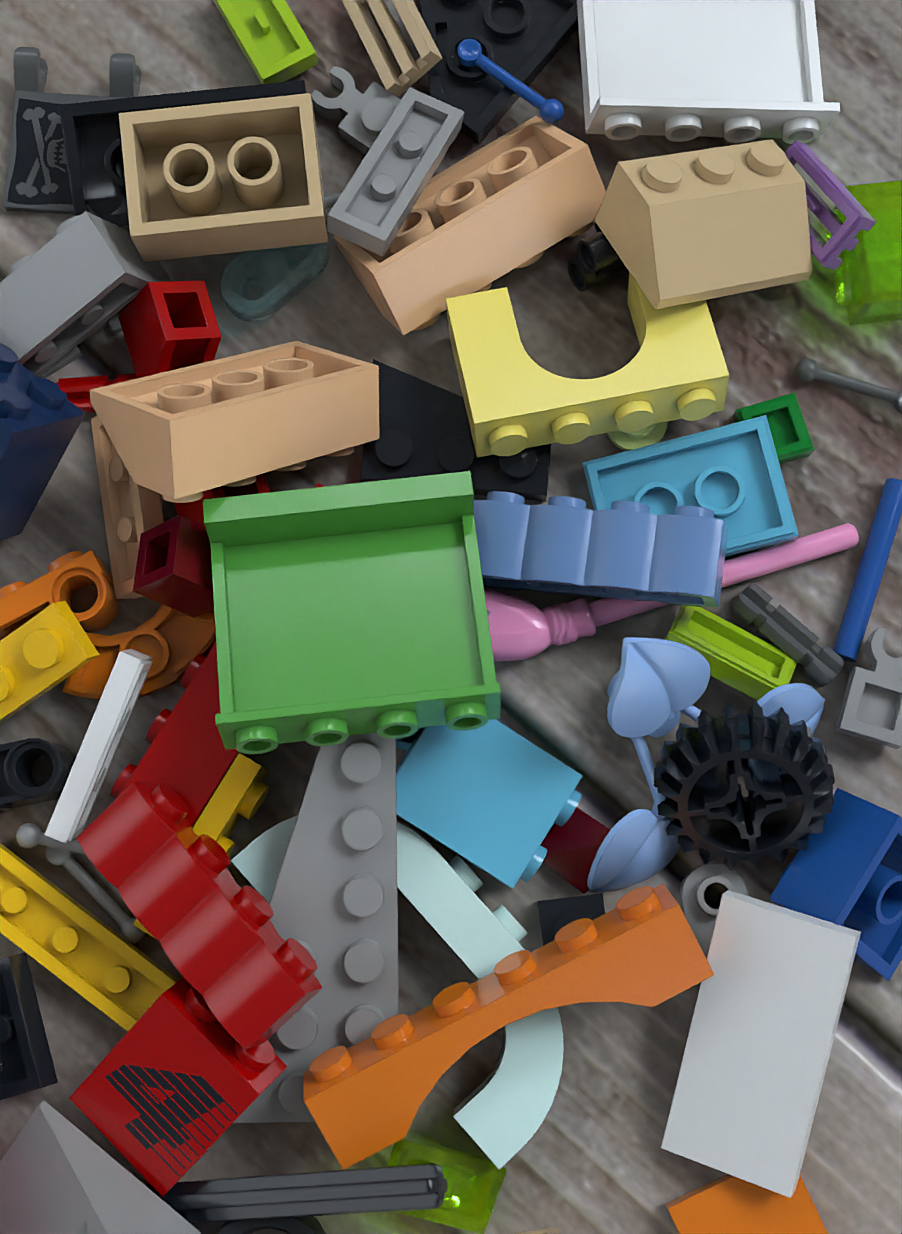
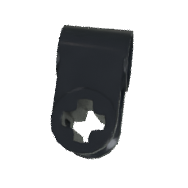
M27 738L25 740L0 744V814L10 812L17 807L59 799L76 759L72 751L65 746L40 738ZM48 753L54 764L53 773L44 785L38 787L31 776L32 766L40 755Z

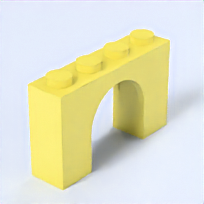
M629 272L627 303L640 344L639 352L627 365L609 375L593 379H571L555 375L543 369L527 354L520 340L507 287L445 298L449 338L477 458L493 454L497 456H511L522 452L525 448L551 443L574 444L586 439L588 436L614 431L637 432L651 424L677 419L695 421L708 417L714 412L724 411L729 372L706 300L655 310Z

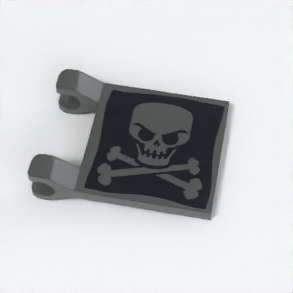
M18 47L14 53L15 94L4 208L10 211L75 215L59 105L138 97L141 70L136 65L134 55L115 53L110 57L109 65L110 97L47 93L43 91L46 85L48 66L46 61L40 58V51L35 47Z

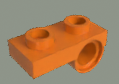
M92 550L84 554L81 551H73L52 561L47 567L49 573L28 584L25 581H17L0 588V641L54 602L66 601L72 610L73 595L79 588L85 585L97 586V600L89 610L81 613L73 612V614L86 632L99 631L109 626L117 616L119 599L115 597L112 575L106 563Z

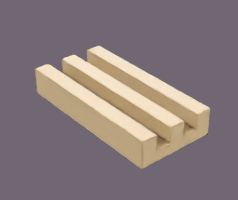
M342 0L386 91L399 97L442 59L413 0L392 1L420 55V58L414 61L405 43V38L384 0ZM369 7L371 8V10H372V12H373V14H374V16H375V18H376V20H377V22H378V24H379V26H380V28H381V30H382V32H383V34H384V36H385V38H386V40H387V42H388V44H389V46H390V48H391V50H392V52H393V54H394V56H395V58H396V60H397V62H398V64H399V66H400V68H401V70H402V72H403L402 74L400 73V71H399V69H398V67H397V65H396V63H395V61H394V59H393V57H392V55H391V53H390V51H389V49H388V47H387V45H386V43H385V41H384V39H383V37H382V35H381V33H380V31H379V29H378V27H377V25H376V23H375V21H374V19H373V17H372V15H371V13H370V11H369V9H368Z

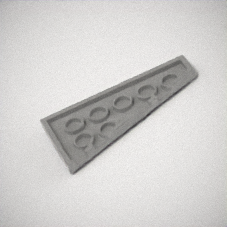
M377 733L351 735L340 744L319 747L269 905L274 913L270 921L279 936L285 941L288 938L295 939L314 958L317 964V970L314 972V975L321 984L322 989L268 1039L275 1054L288 1067L234 1123L315 1122L304 1102L303 1072L308 1070L313 1060L323 1052L337 1046H345L348 1049L371 1037L372 1031L381 1022L399 1014L396 738H383L378 736Z

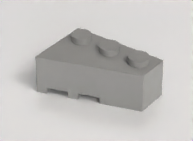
M85 211L83 214L71 217L59 225L53 239L35 254L27 255L16 261L10 267L8 276L0 282V343L12 349L18 356L17 362L34 375L47 378L83 356L77 345L109 325L115 335L122 332L118 318L119 315L148 282L171 281L159 261L144 262L130 237V231Z

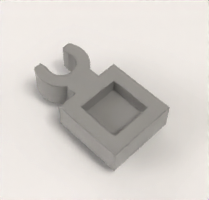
M333 66L329 71L331 83L343 92L336 98H327L321 92L314 90L311 94L313 107L320 116L326 119H343L338 125L339 137L366 155L401 99L386 91L385 88L375 81L362 94L355 88L354 79L349 72L343 68Z
M879 627L869 635L865 645L866 657L871 664L870 670L856 666L850 671L834 731L898 749L902 747V654L899 658H893L886 654L883 648V641L886 637L887 629Z

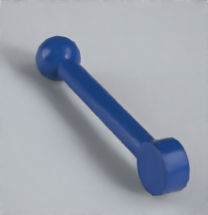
M465 39L459 44L458 59L462 65L466 67L477 65L540 110L541 118L545 122L553 124L561 120L564 109L558 100H546L484 56L478 41Z

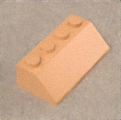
M534 116L432 177L383 257L336 235L333 238L381 314L402 335H405L410 331L422 330L435 323L441 313L446 310L445 298L487 291L493 281L515 268H523L535 263L542 257L544 250L562 239L574 237L589 230L595 223L606 191L588 144L545 122L538 116Z
M300 341L288 342L90 389L91 404L134 483L160 493L164 500L174 503H187L199 500L203 497V491L223 485L230 487L246 486L254 483L257 475L273 470H299L306 466L307 460L320 456L336 457L349 455L354 452V446L379 439V366Z

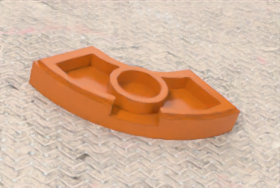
M161 604L156 614L135 630L111 636L86 632L100 655L70 675L62 692L82 699L100 701L119 652L127 649H134L151 656V661H153L138 698L148 696L173 685L182 679L187 668L197 655L203 654L207 657L216 643L214 611L193 618Z

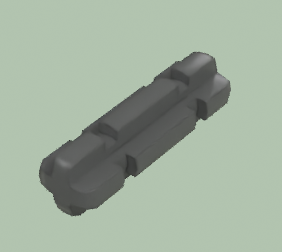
M756 584L747 586L732 603V613L747 626L751 622L758 627L755 633L763 640L784 651L796 663L799 662L804 667L802 673L815 685L823 687L830 683L844 665L843 658L828 645L821 648L816 643L819 638L784 607L779 605L778 608H775L769 602L773 598Z

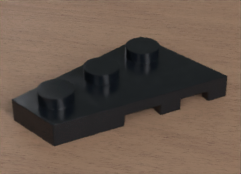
M373 359L372 364L379 366V439L364 443L360 473L361 483L471 471L474 495L487 496L489 492L502 491L521 495L525 500L546 501L551 444L525 448L522 452L511 456H497L493 454L477 458L463 397Z

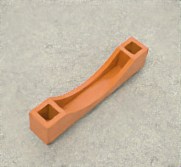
M664 883L655 888L644 886L628 892L617 901L615 909L594 920L589 918L575 920L561 928L556 933L554 941L533 952L529 950L514 952L499 961L494 967L493 973L470 985L467 982L453 984L438 993L433 999L432 1005L409 1017L406 1014L392 1016L376 1026L371 1033V1037L348 1049L345 1046L333 1047L315 1058L310 1064L309 1069L303 1072L304 1102L342 1170L405 1138L420 1105L440 1077L472 1046L503 1026L541 1010L580 1002H624L655 1007L712 977L714 973L684 913Z

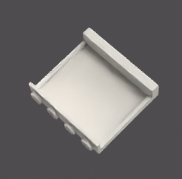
M577 0L586 134H605L606 137L612 140H628L639 135H660L676 142L689 141L698 136L724 137L726 141L732 143L749 142L756 138H782L788 144H792L795 140L804 144L819 139L840 112V103L824 102L814 0Z

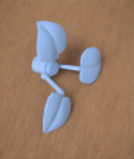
M625 637L623 639L620 670L610 681L607 690L609 697L607 718L609 725L615 733L622 737H629L633 741L654 803L651 811L646 809L631 811L618 821L607 834L596 854L587 879V886L591 892L622 889L649 879L670 863L681 846L677 841L678 836H668L666 833L667 826L674 818L658 815L657 805L664 801L666 796L658 793L657 787L654 786L653 771L655 765L644 736L650 735L657 738L668 734L678 724L681 712L698 723L697 717L700 715L701 710L692 704L706 690L711 669L704 656L689 646L655 638ZM792 683L769 691L757 702L763 708L764 716L768 717L782 707L785 713L789 715L790 724L804 720L811 729V734H813L821 718L825 699L810 685Z

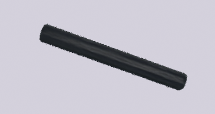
M434 1163L179 1181L163 1197L151 1184L146 1185L190 1224L437 1209L443 1205L444 1195L448 1191L447 1179H444L442 1168Z

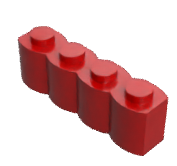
M133 782L77 837V840L93 865L118 889L125 904L137 920L160 941L165 953L177 970L203 995L210 1010L226 1031L246 1050L261 1045L322 989L321 984L314 975V972L317 970V964L308 950L298 941L292 938H288L285 941L279 936L270 921L274 915L273 910L259 892L246 885L241 888L236 884L233 876L227 869L231 864L228 854L210 836L206 834L198 836L194 833L191 825L185 818L189 813L188 807L172 788L163 783L156 786L154 783Z

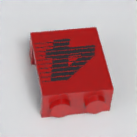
M183 977L158 997L69 1099L163 1197L288 1066L275 1054L268 1040L261 1045L247 1050L242 1047L220 1024L207 1005L203 995Z

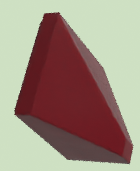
M576 807L568 821L562 827L555 824L540 844L547 849V854L542 863L585 894L589 889L587 879L590 869L610 829Z

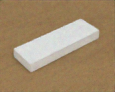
M134 649L119 652L44 835L66 844L83 832L153 663L151 656Z

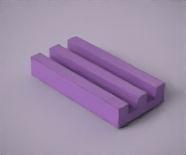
M795 140L785 152L786 157L793 166L798 163L847 218L843 223L805 181L807 207L833 235L826 242L809 223L811 253L823 267L836 270L843 262L839 257L840 253L844 249L852 251L860 242L855 237L861 229L869 231L876 221L809 146Z

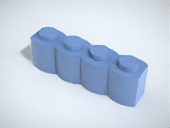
M502 491L489 492L487 500H474V519L484 587L508 590H533L562 595H592L629 601H656L695 607H719L728 530L723 520L714 518V511L711 509L684 505L677 506L674 514L655 515L649 513L650 507L645 504L633 501H614L611 503V509L590 510L586 509L587 503L584 500L568 496H552L548 500V505L524 504L525 498L523 496Z

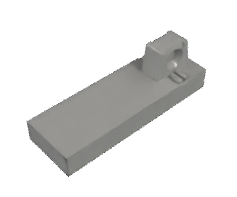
M409 87L327 216L326 231L383 257L444 158L449 146L461 130L464 111Z

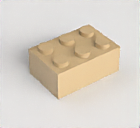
M311 93L119 113L130 237L144 262L329 242L328 231H326L325 202Z

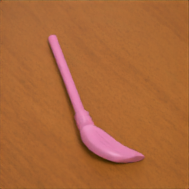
M846 523L800 537L796 540L724 561L721 588L856 547L859 542L858 532L854 525ZM484 587L486 607L490 611L488 622L494 661L525 660L541 653L551 644L561 646L562 644L574 642L580 637L593 636L598 626L669 605L668 603L656 601H629L603 598L588 603L585 598H578L569 603L562 602L539 609L528 600Z

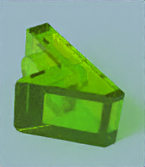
M409 1129L406 1137L394 1144L386 1167L434 1163L442 1168L444 1179H447L448 1191L444 1195L443 1205L437 1209L392 1212L484 1234L508 1169L505 1167L498 1169L490 1159L442 1146L418 1130Z

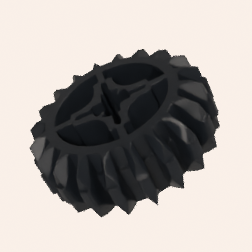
M755 700L748 713H737L736 709L728 701L723 709V716L717 718L701 709L700 715L697 717L698 727L680 722L676 731V741H664V746L660 751L661 761L656 762V767L653 771V781L658 793L666 796V799L657 805L658 815L674 818L667 826L666 833L668 836H678L677 841L681 845L683 853L699 849V856L705 865L718 856L724 857V862L730 871L739 860H750L758 871L764 857L773 856L784 864L789 846L806 851L808 835L823 833V827L826 822L825 814L833 812L834 795L832 790H834L835 777L832 765L828 764L826 747L821 743L820 738H812L811 729L804 720L790 724L789 715L785 713L782 707L766 717L764 716L763 708ZM739 776L744 778L745 787L748 790L747 797L742 795L741 785L738 784Z

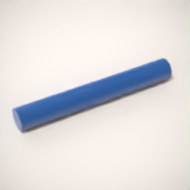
M888 478L885 481L836 637L833 651L842 657L843 661H857L901 519L902 480Z

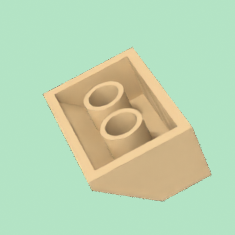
M773 139L618 162L595 219L596 224L655 310L805 281L809 279L813 271L805 180Z

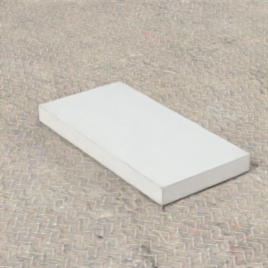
M730 890L722 894L707 956V961L714 975L702 981L661 1146L662 1149L789 1198L792 1197L797 1187L860 931Z

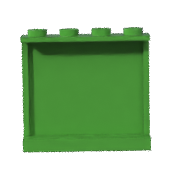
M471 471L203 500L204 524L211 546L221 713L215 714L216 726L226 750L236 749L245 754H261L276 749L280 743L307 741V743L314 746H332L346 741L348 736L377 733L378 736L383 738H403L416 733L418 728L446 725L452 730L466 731L480 728L487 724L488 720L500 719L501 690L500 683L496 681L474 519V493Z

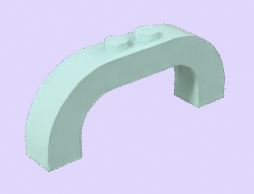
M298 815L280 822L262 833L231 860L268 903H270ZM397 822V887L475 976L481 979L493 973L494 967L503 958L514 952L525 950L519 944V941L528 933L502 904L491 912L474 892L483 883L458 855L447 863L424 838L412 829ZM558 1007L541 1010L505 1025L504 1043L494 1069L477 1088L454 1108L453 1117L498 1169L503 1167L532 1138L545 1119L557 1092L564 1054L563 1031Z

